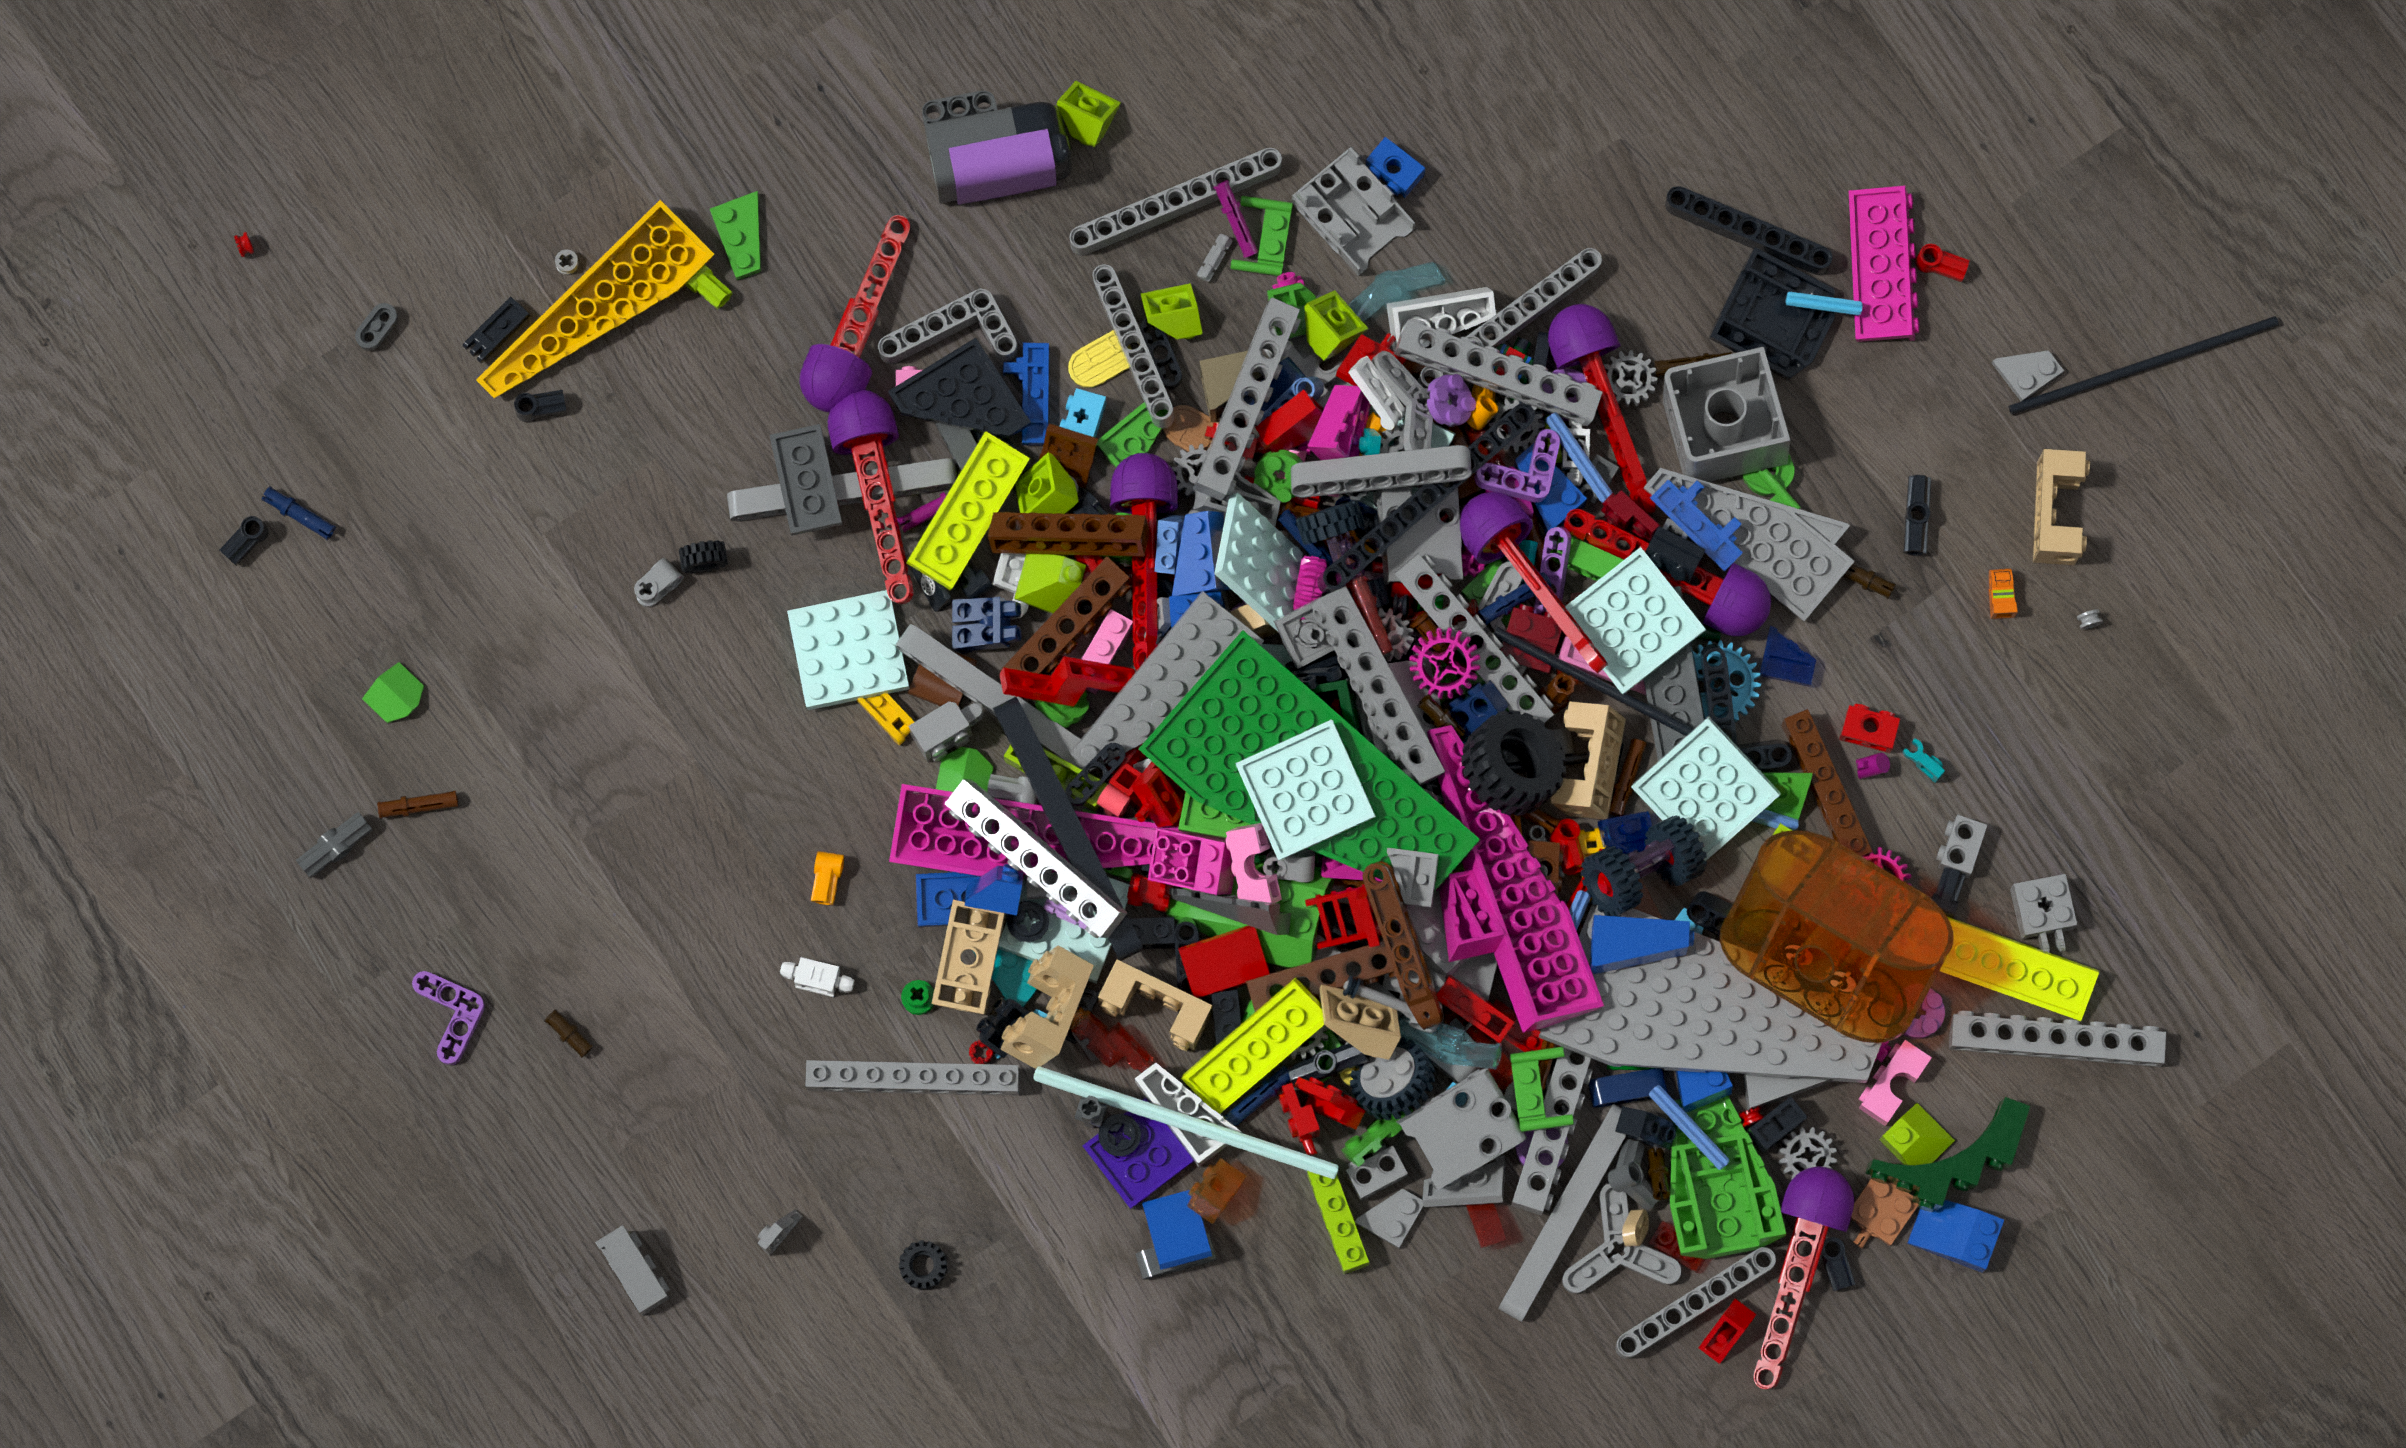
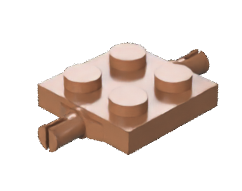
M1870 1179L1854 1202L1851 1219L1858 1224L1861 1232L1853 1243L1863 1249V1246L1871 1236L1879 1238L1889 1246L1892 1245L1918 1207L1917 1203L1912 1202L1913 1196L1898 1190L1896 1185L1890 1182L1882 1184Z

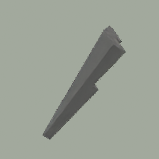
M1170 888L1169 894L1171 899L1275 935H1286L1290 932L1291 913L1280 912L1279 903L1239 899L1236 895H1214L1196 890Z

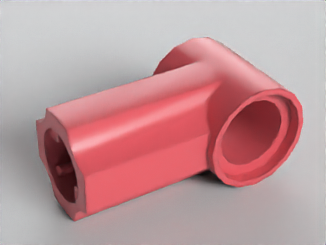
M1108 784L1099 796L1097 804L1104 808L1106 816L1122 818L1127 811L1131 798Z

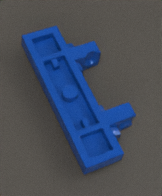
M1023 343V357L1016 358V362H1003V376L1006 374H1012L1014 377L1019 376V382H1022L1021 408L1031 422L1030 426L1020 431L1022 432V445L1043 446L1048 427L1049 343Z
M1668 479L1650 499L1698 546L1706 549L1705 553L1725 571L1743 553L1733 543L1737 539L1733 533L1742 523L1734 517L1724 528L1720 524L1715 526L1696 507L1698 503L1694 500L1705 487L1697 480L1689 489L1684 485L1678 489Z

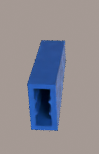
M1594 915L1591 937L1592 974H1598L1687 955L1689 946L1694 944V930H1690V921Z

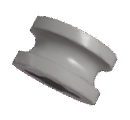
M565 249L560 251L555 257L556 268L563 275L573 274L577 270L579 262L577 255L573 251ZM562 258H573L571 260L573 264L571 267L569 265L561 266L563 264Z
M2099 609L2087 611L2077 616V620L2082 622L2080 625L2081 630L2093 628L2103 623V619L2098 617V614H2100Z

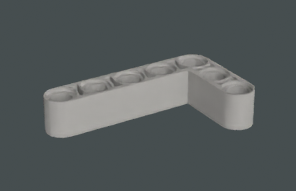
M977 289L884 336L878 343L880 357L883 362L895 364L978 322L999 360L1004 362L1012 361L1017 355L1018 348L1016 339L996 301L986 289ZM979 299L989 301L988 305L984 308L977 307L975 303ZM958 310L966 313L962 319H955L952 315ZM991 321H998L1001 324L995 330L989 329L987 325ZM934 322L943 324L942 329L939 331H933L929 327ZM914 333L920 336L917 342L910 343L907 341V337L910 334ZM1002 343H1010L1013 346L1007 352L999 349ZM889 345L897 347L896 352L893 354L884 353V349Z

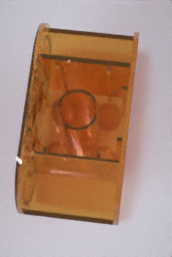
M1807 831L1780 832L1772 835L1762 844L1720 930L1722 950L1728 961L1740 973L1849 1038L1869 1043H1882L1894 1040L1909 1029L1952 949L1954 940L1952 926L1947 916L1926 894L1837 841Z

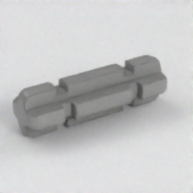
M1224 234L1218 235L1215 240L1216 246L1213 245L1203 262L1205 264L1204 267L1201 266L1197 272V276L1203 281L1209 282L1214 275L1213 270H1217L1226 254L1225 249L1228 250L1232 243V240Z

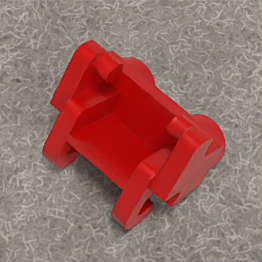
M1133 873L1128 888L1127 903L1134 906H1142L1143 902L1153 904L1152 908L1155 910L1166 912L1171 900L1169 891L1174 885L1151 881L1147 877H1143V875Z

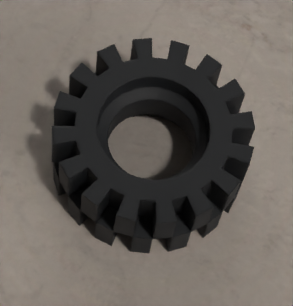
M699 541L700 543H691V545H685L679 550L681 569L684 573L711 572L728 565L725 543L723 541Z
M920 1240L917 1243L913 1242L900 1255V1274L904 1281L912 1288L930 1290L934 1286L937 1287L946 1277L945 1274L948 1269L946 1256L941 1248L933 1244V1242H924V1240ZM921 1255L929 1256L934 1263L933 1270L924 1276L918 1275L913 1270L914 1260Z

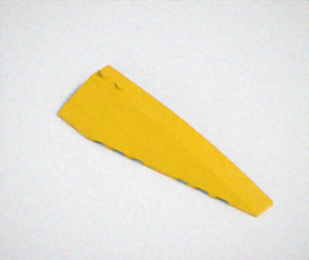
M659 200L476 381L494 399L674 294L715 254Z

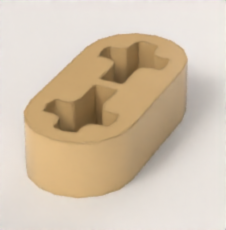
M1645 1209L1630 1211L1622 1230L1623 1242L1626 1247L1640 1246L1649 1229V1218Z

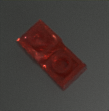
M1494 1203L1465 1205L1480 1249L1506 1241Z
M1664 1221L1661 1222L1649 1242L1651 1246L1695 1273H1698L1706 1260L1681 1255L1675 1227Z

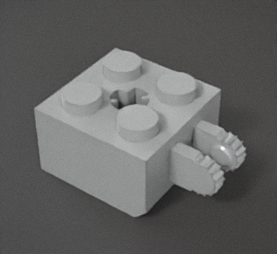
M947 702L909 725V730L927 762L931 760L937 762L948 754L946 751L955 746L960 748L970 741L969 737L972 736L970 727L977 724L984 717V712H982V706L977 703L968 705L960 710L956 703Z
M2066 874L2013 884L2010 892L2021 938L2027 939L2038 936L2041 950L2049 952L2050 946L2046 935L2054 933L2056 947L2059 952L2065 951L2063 931L2073 930L2077 926ZM2041 902L2048 905L2047 912L2043 908L2038 907Z

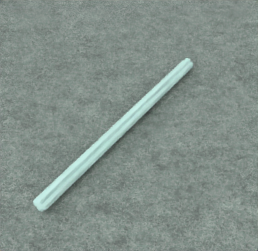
M1040 1066L1036 1068L1034 1073V1080L1086 1098L1089 1095L1094 1096L1101 1103L1331 1179H1335L1339 1169L1337 1164Z

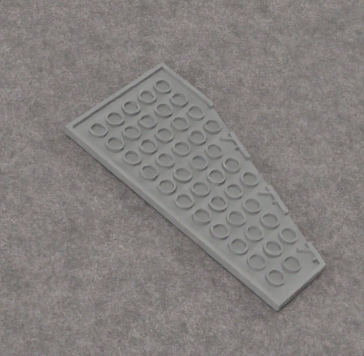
M1592 904L1579 935L1589 966L1594 915L1605 916L1604 912L1601 913L1597 910V904ZM1631 909L1617 916L1659 919L1636 909ZM1694 932V944L1689 946L1687 955L1593 974L1604 1006L1589 1013L1542 1028L1539 1038L1613 1067H1651L1672 1071L1703 1073L1705 1071L1743 1073L1749 1076L1805 1077L1866 1083L1887 1029L1878 1028L1868 1020L1866 1007L1872 1000L1856 994L1851 996L1840 995L1834 992L1827 983L1815 979L1827 993L1831 994L1838 1001L1841 1007V1015L1836 1019L1818 1017L1804 1003L1803 991L1799 994H1782L1770 988L1764 981L1763 970L1765 968L1773 966L1786 967ZM1770 969L1766 972L1768 982L1780 991L1794 992L1800 987L1794 980L1792 973L1786 970ZM1789 969V970H1791V971L1794 972V973L1802 974V973H1799V972L1794 971V970H1792V969ZM1808 993L1806 995L1809 1006L1817 1014L1826 1017L1837 1015L1838 1007L1835 1001L1827 994ZM1876 1003L1870 1009V1018L1879 1026H1888L1894 1009Z

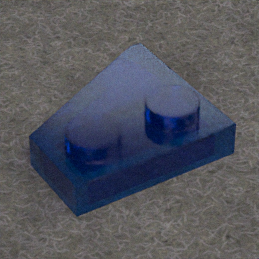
M1770 626L1760 676L1810 687L1816 659L1807 652H1803L1792 640H1788L1780 634L1774 626Z
M1649 811L1597 822L1604 848L1615 846L1616 849L1620 848L1623 850V854L1646 861L1651 860V856L1646 853L1648 846L1645 845V839H1647L1645 834L1649 831L1648 828L1652 826Z

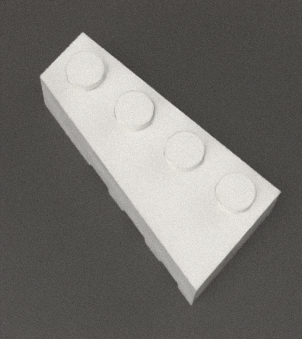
M1488 287L1387 303L1391 337L1394 335L1396 341L1392 344L1393 352L1395 351L1403 325L1408 319L1421 320L1430 328H1442L1448 330L1452 335L1483 323L1496 315L1494 294ZM1420 339V343L1423 347L1429 346V344H1431L1430 341L1427 339Z
M1157 1063L1135 1078V1083L1150 1103L1241 1133L1239 1129L1225 1120L1223 1116L1204 1103L1202 1099L1193 1094ZM1167 1125L1198 1167L1228 1146V1144Z

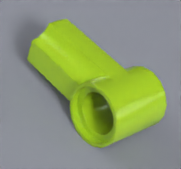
M704 265L685 285L694 293L698 292L718 310L729 301L732 291L713 276V272Z

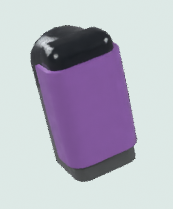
M977 91L926 102L922 108L927 146L940 204L957 201L958 205L1053 187L1056 186V181L1067 178L1071 173V148L1066 135L1063 117L1057 106L1049 102H1034L997 110L996 101L991 92ZM981 103H989L991 105L987 109H980L978 107ZM961 107L965 109V112L955 114L953 110ZM932 112L940 114V116L936 119H931L928 117V115Z

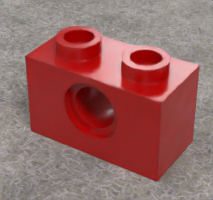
M1862 704L1849 705L1839 740L1890 754L1893 749L1900 718H1896L1894 713L1881 710L1879 713L1869 711V707ZM1868 721L1873 722L1877 727V731L1867 732L1863 724Z

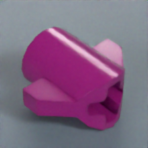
M1881 752L1856 759L1858 778L1861 780L1888 772L1890 761L1887 755Z

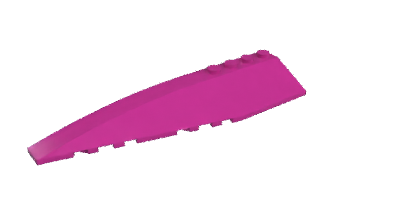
M1452 725L1428 730L1429 742L1445 770L1438 777L1445 807L1481 839L1464 858L1462 864L1465 871H1473L1505 934L1494 955L1522 1032L1546 1028L1602 1008L1604 1006L1568 907L1564 901L1560 902L1554 892L1556 888L1550 880H1546L1539 869L1541 867L1540 863L1527 850L1528 844L1510 816L1501 813L1499 809L1495 811L1489 808L1488 803H1482L1477 798L1479 795L1475 791H1471L1468 786L1470 782L1468 779H1465L1463 774L1465 766H1462L1461 756L1463 755L1462 749L1464 744Z
M902 784L889 862L982 876L998 865L1008 864L1007 861L1009 859L1001 853L999 855L988 847L990 842L983 836L981 838L975 836L968 829L970 827L969 824L964 820H957L949 813L951 809L945 805V802L953 792ZM994 798L1069 862L1041 805ZM977 803L972 808V813L975 817L980 813V807ZM1075 811L1103 868L1150 864L1156 828L1179 831L1176 826L1157 827L1155 823L1139 822L1137 820ZM997 820L991 826L994 834L999 831L1000 827ZM1017 837L1011 840V847L1015 851L1019 846ZM1035 853L1030 858V863L1033 867L1038 864V856Z

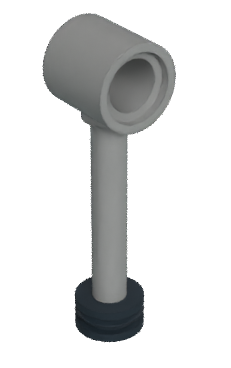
M1351 975L1344 983V996L1348 994V997L1350 996V998L1354 999L1355 995H1359L1411 1015L1410 1026L1420 1031L1434 1033L1436 1026L1426 1030L1420 1027L1406 1002L1360 985L1361 979L1357 978L1356 980V977L1353 979ZM1425 1012V1016L1429 1018V1013Z

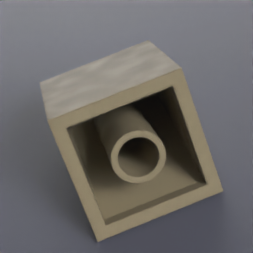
M1248 351L1199 361L1200 376L1210 422L1218 421L1219 416L1224 412ZM1259 372L1252 373L1256 381L1260 382L1263 379L1262 374Z

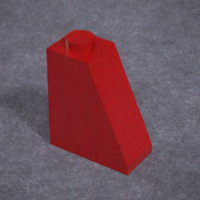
M1303 389L1258 426H1255L1260 435L1257 438L1259 443L1266 451L1270 448L1273 452H1279V450H1289L1309 441L1323 413L1324 407Z

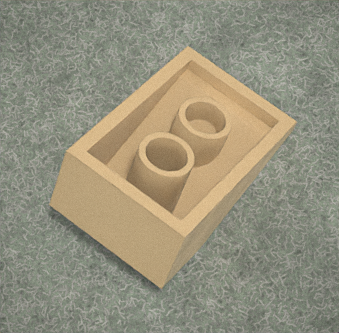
M1321 985L1319 989L1324 1025L1363 1054L1389 1060L1401 1038L1397 1010L1359 995H1355L1354 999H1352L1350 996L1348 997V994L1346 996L1343 995L1344 989Z

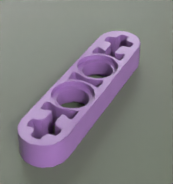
M1554 527L1547 532L1545 537L1540 573L1544 572L1551 583L1556 586V595L1562 602L1571 547V534L1564 527ZM1560 532V537H1563L1564 541L1559 543L1557 548V541L1553 540V536L1558 535ZM1557 548V550H1562L1563 552L1561 554L1550 553V551ZM1552 557L1558 558L1561 563L1560 569L1556 572L1551 571L1548 566V562ZM1536 597L1534 613L1541 615L1542 612H1546V608Z

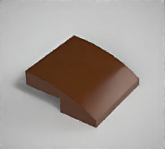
M1049 423L1039 460L1048 452L1053 454L1065 471L1076 480L1078 486L1086 489L1098 438Z
M954 652L976 667L977 660ZM920 664L908 691V694L940 707L947 702L956 703L959 707L964 697L963 693Z

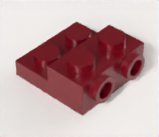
M1622 490L1617 495L1612 493L1602 504L1604 507L1601 511L1605 514L1606 522L1624 531L1631 528L1632 535L1650 543L1659 524Z
M1520 604L1519 609L1514 607L1507 632L1554 656L1562 629L1549 612H1545L1544 616L1535 614V608ZM1503 641L1501 651L1506 657L1511 654L1519 665L1549 674L1550 665Z

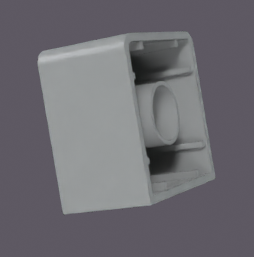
M1764 347L1672 367L1666 371L1663 405L1683 475L1711 482L1787 464L1790 437ZM1720 412H1727L1736 416L1738 420L1730 424H1722L1715 421L1711 416Z

